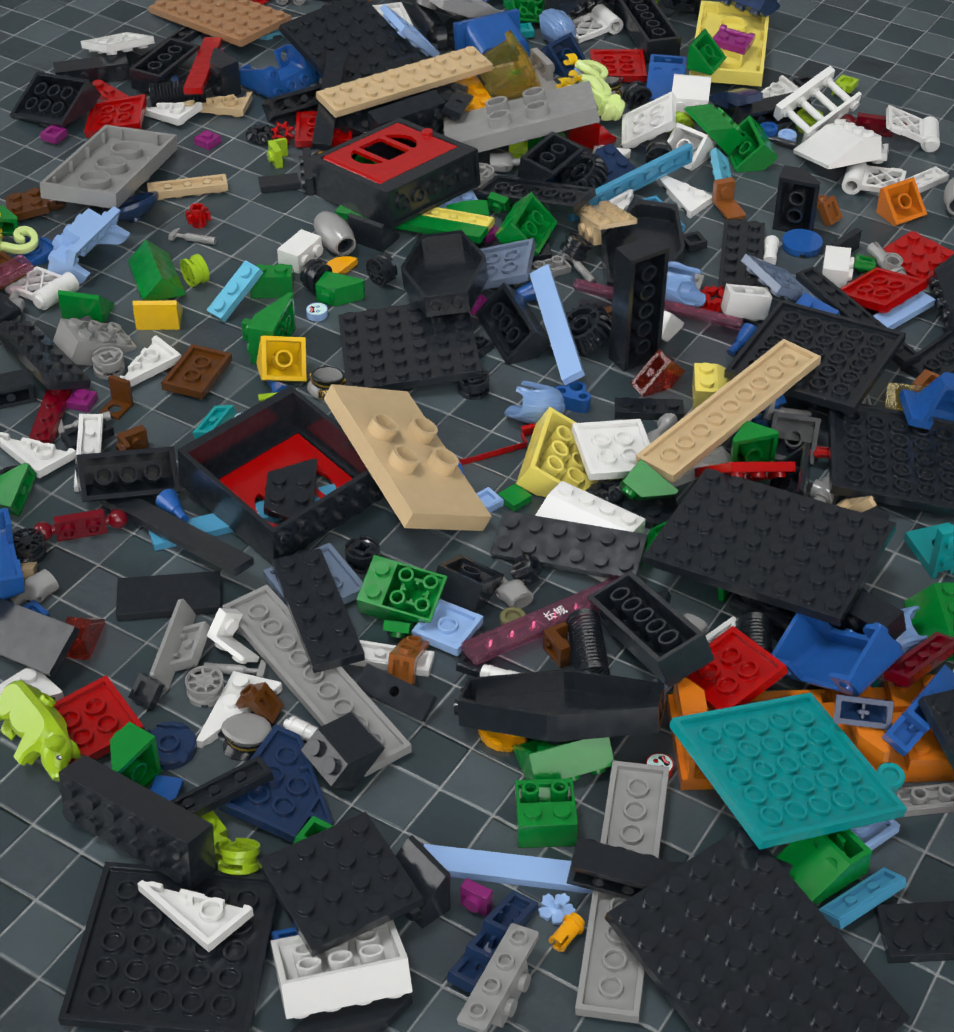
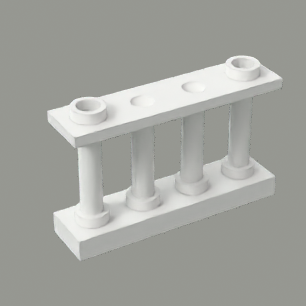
M831 66L776 104L773 116L778 121L784 116L789 117L805 132L802 143L825 125L834 123V120L840 119L846 113L856 110L860 105L859 101L862 94L858 92L850 97L834 82L835 69ZM824 87H829L844 103L837 107L820 90ZM810 97L817 98L831 113L825 117L822 116L807 100ZM797 107H802L817 123L810 127L793 110Z

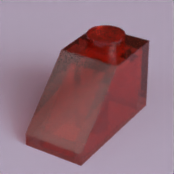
M658 349L630 384L643 397L671 388L685 370L672 357Z
M67 616L65 623L75 626L80 632L66 658L89 660L105 625V619Z

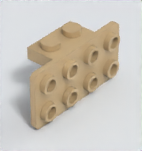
M600 201L599 205L593 206L585 204L575 213L580 217V224H578L579 235L594 246L601 245V230L638 223L636 217L614 205L611 201Z

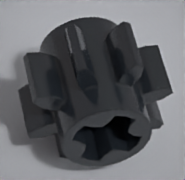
M530 553L513 558L516 563L511 566V575L514 580L519 579L525 585H531L539 581L537 575L542 572V565L537 557H531Z

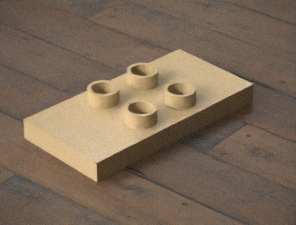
M331 384L324 397L326 404L404 528L483 531L492 516L458 467L459 459L457 456L446 449L437 436V426L425 418L407 391Z

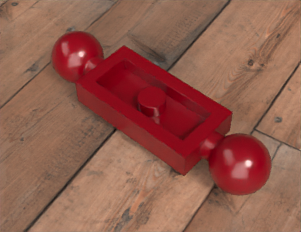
M858 112L857 118H854L849 113L840 118L845 119L848 123H855L856 126H862L866 130H873L874 133L883 137H893V132L886 129V116Z
M103 509L56 516L53 517L54 525L42 521L38 522L34 528L43 533L45 541L49 540L54 534L57 535L58 541L106 534V526L108 525L116 529L123 528L127 524L128 517L121 509L111 511L108 516H104Z

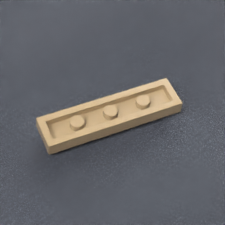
M226 174L151 182L147 183L148 192L157 191L159 194L158 200H163L164 198L172 197L181 198L189 195L200 196L206 193H221L228 191Z

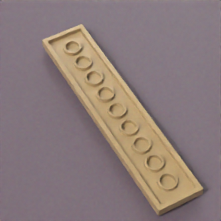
M468 46L457 51H451L450 53L437 55L433 58L407 64L365 78H359L331 88H325L316 92V99L336 118L492 71L493 64L474 46Z
M785 339L781 340L635 455L636 463L640 459L643 460L663 478L674 483L736 433L743 423L752 420L821 363V356Z

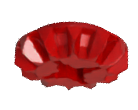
M713 284L710 288L705 286L703 290H700V292L706 295L705 304L700 306L703 310L713 313L722 311L721 303L725 291L723 286L715 287ZM716 295L718 296V298L712 299V301H710L711 297H714Z

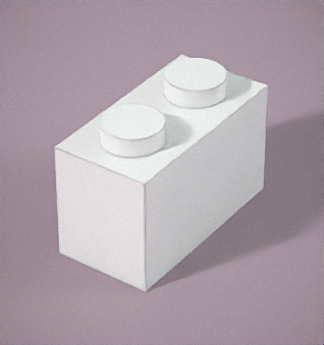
M302 229L299 230L277 249L278 264L292 265L294 272L301 273V270L303 271L306 268L304 265L309 260L317 259L323 254L321 236Z
M826 245L822 274L837 287L842 288L847 285V281H852L854 257H850L851 248Z
M726 284L721 309L724 316L730 319L765 320L769 313L772 295L768 287Z

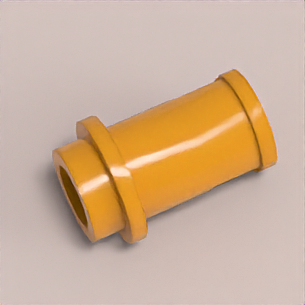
M572 912L570 915H565L562 919L563 923L549 937L548 941L550 944L556 941L552 945L555 950L564 952L575 936L583 933L585 921L577 913Z

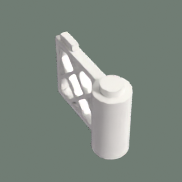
M603 4L596 5L591 13L572 20L577 27L575 40L578 43L607 32L614 35L623 28V21Z
M888 105L886 108V129L920 142L921 148L925 152H934L939 148V122L935 117L930 116L921 119Z
M866 162L849 165L844 175L842 189L850 195L857 194L860 190L880 193V188L905 180L906 171L892 167L870 166Z
M36 266L26 272V276L7 286L5 292L11 294V291L16 290L19 292V296L32 300L37 308L47 310L59 302L58 290L76 292L79 290V283L70 272L60 275Z

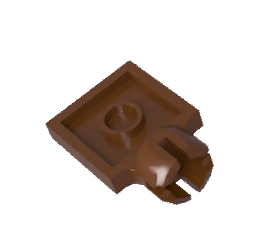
M37 187L22 193H12L5 197L7 209L18 217V221L50 213V209L58 210L66 207V202L41 198L40 188Z

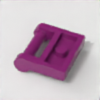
M721 24L713 39L721 49L745 55L754 43L756 34L751 32L749 34L727 28V25Z

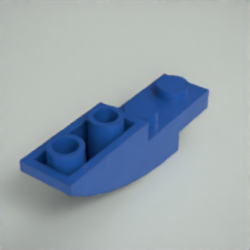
M944 665L882 736L903 757L931 728L918 701L923 696L954 689V672Z

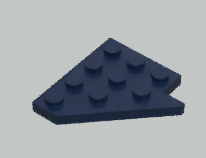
M275 724L250 758L251 760L260 756L272 771L274 779L218 807V809L294 843L297 834L312 816L333 825L312 765L301 751L304 747L301 736Z

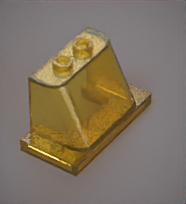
M511 30L505 33L507 40L483 55L493 64L492 71L480 74L482 80L487 83L484 85L487 92L493 98L498 96H506L508 100L522 97V93L529 88L542 87L527 51Z

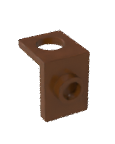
M110 375L108 380L112 399L99 412L102 414L109 411L112 407H121L122 409L118 412H110L111 418L119 420L134 405L129 380Z

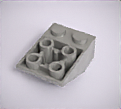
M61 318L53 339L54 344L76 365H93L92 354L102 347H117L123 354L137 348L121 326L115 322H109L108 324L100 323L96 320L81 321L77 318Z

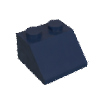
M571 32L549 43L540 50L554 63L555 71L553 73L561 77L567 76L575 68L574 64H564V60H569L565 54L575 53L578 60H586Z

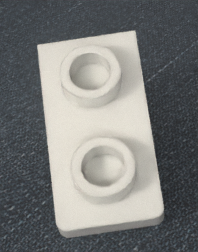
M219 608L207 633V637L215 642L214 645L217 648L233 655L232 659L238 663L258 662L260 658L258 655L233 638L243 614L237 609Z

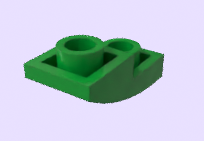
M469 200L446 205V209L490 216L487 200Z

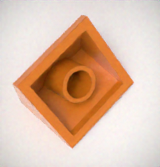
M914 177L880 188L876 213L893 226L927 215Z

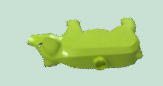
M23 680L13 681L4 688L0 695V721L4 720L0 730L10 740H13L16 734L22 738L13 756L19 764L25 766L28 763L32 765L41 755L42 765L52 780L60 782L59 771L67 767L72 758L78 759L81 757L79 747L70 739L67 732V724L54 707L56 701L51 696L42 693L38 688L25 683Z

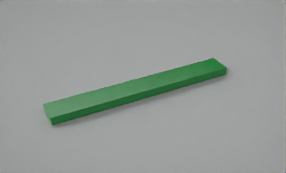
M342 205L334 211L335 214L344 220H348L349 213L361 216ZM423 215L395 227V229L423 234L462 230L472 242L479 244L489 233L486 226Z

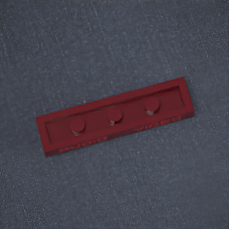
M46 389L29 439L54 444L60 421L67 406L66 401L70 397L72 389Z
M935 632L900 657L884 672L883 679L893 682L898 687L909 688L954 654V637Z

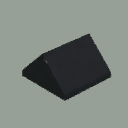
M352 213L348 215V225L354 233L357 244L384 252L400 237V234L384 224Z

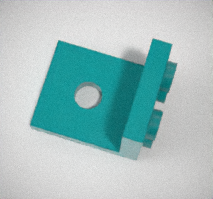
M948 522L905 532L904 541L932 579L937 578L938 572L946 570L950 575L954 574V525Z

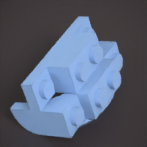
M113 206L108 212L104 211L102 215L89 208L83 214L79 213L74 222L68 224L64 228L63 233L56 235L52 242L54 247L48 256L49 265L47 270L60 275L70 272L76 277L78 283L82 284L90 276V272L78 264V256L84 257L96 244H121L130 236V232L117 225L120 210Z

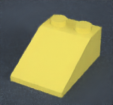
M694 363L692 379L693 410L731 381V379L724 378L725 367L718 364Z

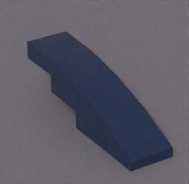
M746 88L728 90L709 96V101L726 109L763 100V92Z
M512 890L483 920L482 929L466 945L464 956L450 969L447 981L471 994L510 924L515 923L525 927L538 908L539 902Z

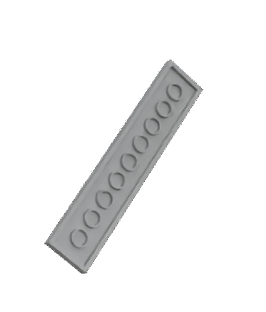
M268 585L262 586L223 605V608L237 609L243 614L239 622V632L320 726L353 712L385 747L364 777L412 752L411 743L341 666L313 673L288 607Z
M613 760L600 843L614 847H623L641 854H651L659 858L669 767ZM593 891L575 1006V1015L639 1023L645 970L605 920L607 912L627 899Z

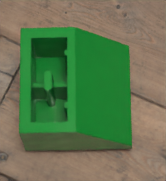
M573 778L515 780L518 848L575 846L578 822Z

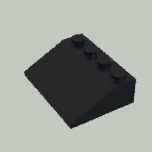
M36 72L9 116L21 120L65 127L93 109L101 93L88 79Z

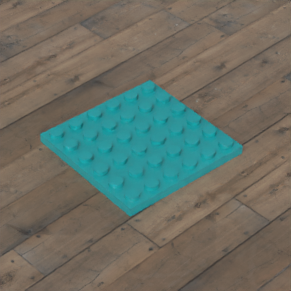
M811 692L671 719L669 725L671 730L759 850L904 817L907 807L839 725L833 723V718Z

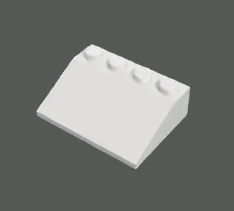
M845 119L834 120V123L825 125L793 149V153L827 169L882 159L881 135L874 133L873 130H866L862 126H856L855 123H848Z
M561 481L548 494L535 515L643 534L645 530V518L564 481ZM588 575L603 583H605L608 579L604 577Z
M393 920L313 958L299 935L271 940L286 1019H302L310 1014L323 1011L335 1012L342 1007L355 1004L367 1005L374 1000L383 998L395 999L412 992L408 957Z

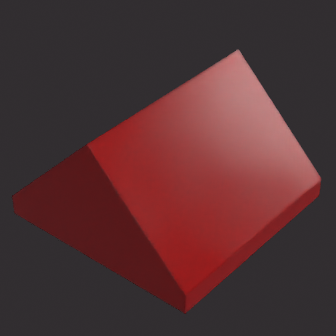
M598 123L573 128L569 132L570 140L592 150L595 145L613 144L617 139Z

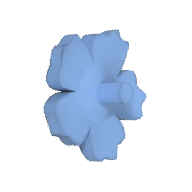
M548 893L543 895L542 907L538 909V913L546 921L552 919L553 925H561L563 917L567 914L570 915L572 912L575 913L576 909L569 903L570 897L565 893L561 895L556 894L555 899Z

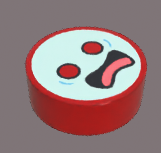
M654 753L646 759V764L669 767V778L672 776L674 762L667 754Z

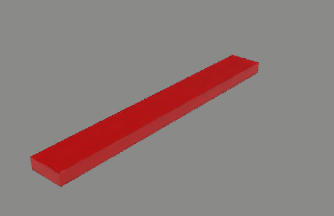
M204 37L183 87L185 95L203 94L210 76V58L214 48L220 50L222 37Z

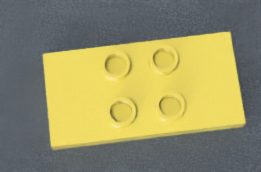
M701 0L695 38L705 28L713 38L721 24L727 25V28L744 33H754L756 36L754 43L745 55L721 49L727 58L712 75L690 70L689 75L711 77V82L762 87L769 16L755 17L749 11L744 10V12H741L732 5L728 7L721 2Z

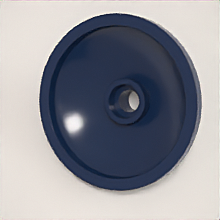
M145 192L129 197L118 208L120 210L118 221L130 220V223L141 220V215L151 210L159 198L158 192ZM111 208L101 209V215L104 211L108 212Z

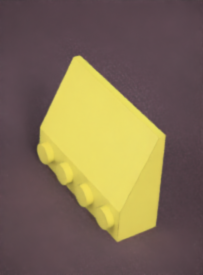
M551 407L546 410L535 425L516 482L517 485L536 496L547 497L561 481L584 491L590 487V484L598 482V480L589 481L572 434V424L577 422Z

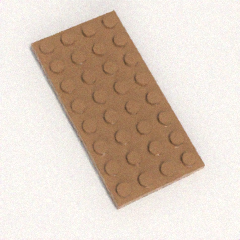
M157 0L154 4L148 6L149 13L213 37H222L223 41L239 47L279 29L280 24L292 20L291 15L283 11L272 9V7L250 0Z

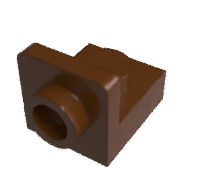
M143 425L116 434L118 444L115 445L116 451L149 448L147 431Z
M565 621L543 631V650L559 668L569 665V653L571 652L568 642V624Z
M266 682L245 686L241 690V696L235 704L238 709L250 707L255 714L264 717L270 724L274 723L284 706L283 702Z

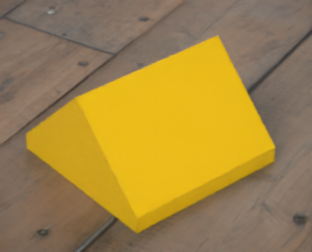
M176 300L133 301L136 330H180L183 307Z
M261 336L256 363L261 381L306 382V337Z

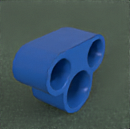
M573 381L566 386L555 387L563 395L566 410L577 413H587L590 411L591 394L586 392L585 383Z

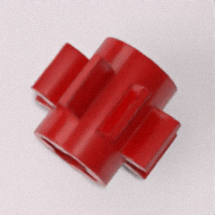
M287 121L284 124L277 122V126L271 128L275 134L272 136V139L286 138L287 144L290 145L289 141L291 138H295L292 134V131L295 129L293 126L288 128L289 124ZM285 130V132H284L285 136L282 137V136H281V135H282V132H281V131Z
M194 203L190 206V211H185L188 224H192L194 228H203L207 225V221H211V213L204 204Z

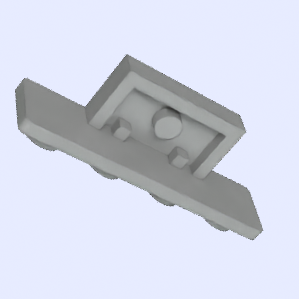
M538 48L531 49L530 57L513 60V64L519 70H523L537 87H543L545 92L557 89V83L553 80L554 63Z
M184 599L177 601L150 671V677L165 685L163 691L169 690L176 671L191 669L198 665L208 638L207 633L210 626L206 621L193 624L196 614Z
M515 923L510 924L458 1015V1025L476 1032H487L491 1024L503 1028L508 1017H513L517 1009L518 998L522 992L525 993L528 990L531 982L527 958L539 939L538 931Z

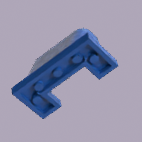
M518 9L453 23L455 51L468 46H474L493 65L530 56L529 45L521 33L520 12Z
M944 372L920 392L902 389L898 395L908 425L930 430L934 423L932 417L954 421V373Z

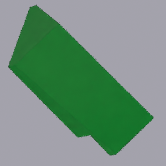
M145 240L128 260L140 298L143 301H158L186 295L169 253Z

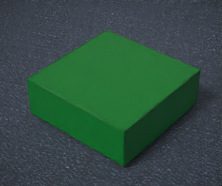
M516 483L498 493L503 499V504L513 512L532 502V495Z

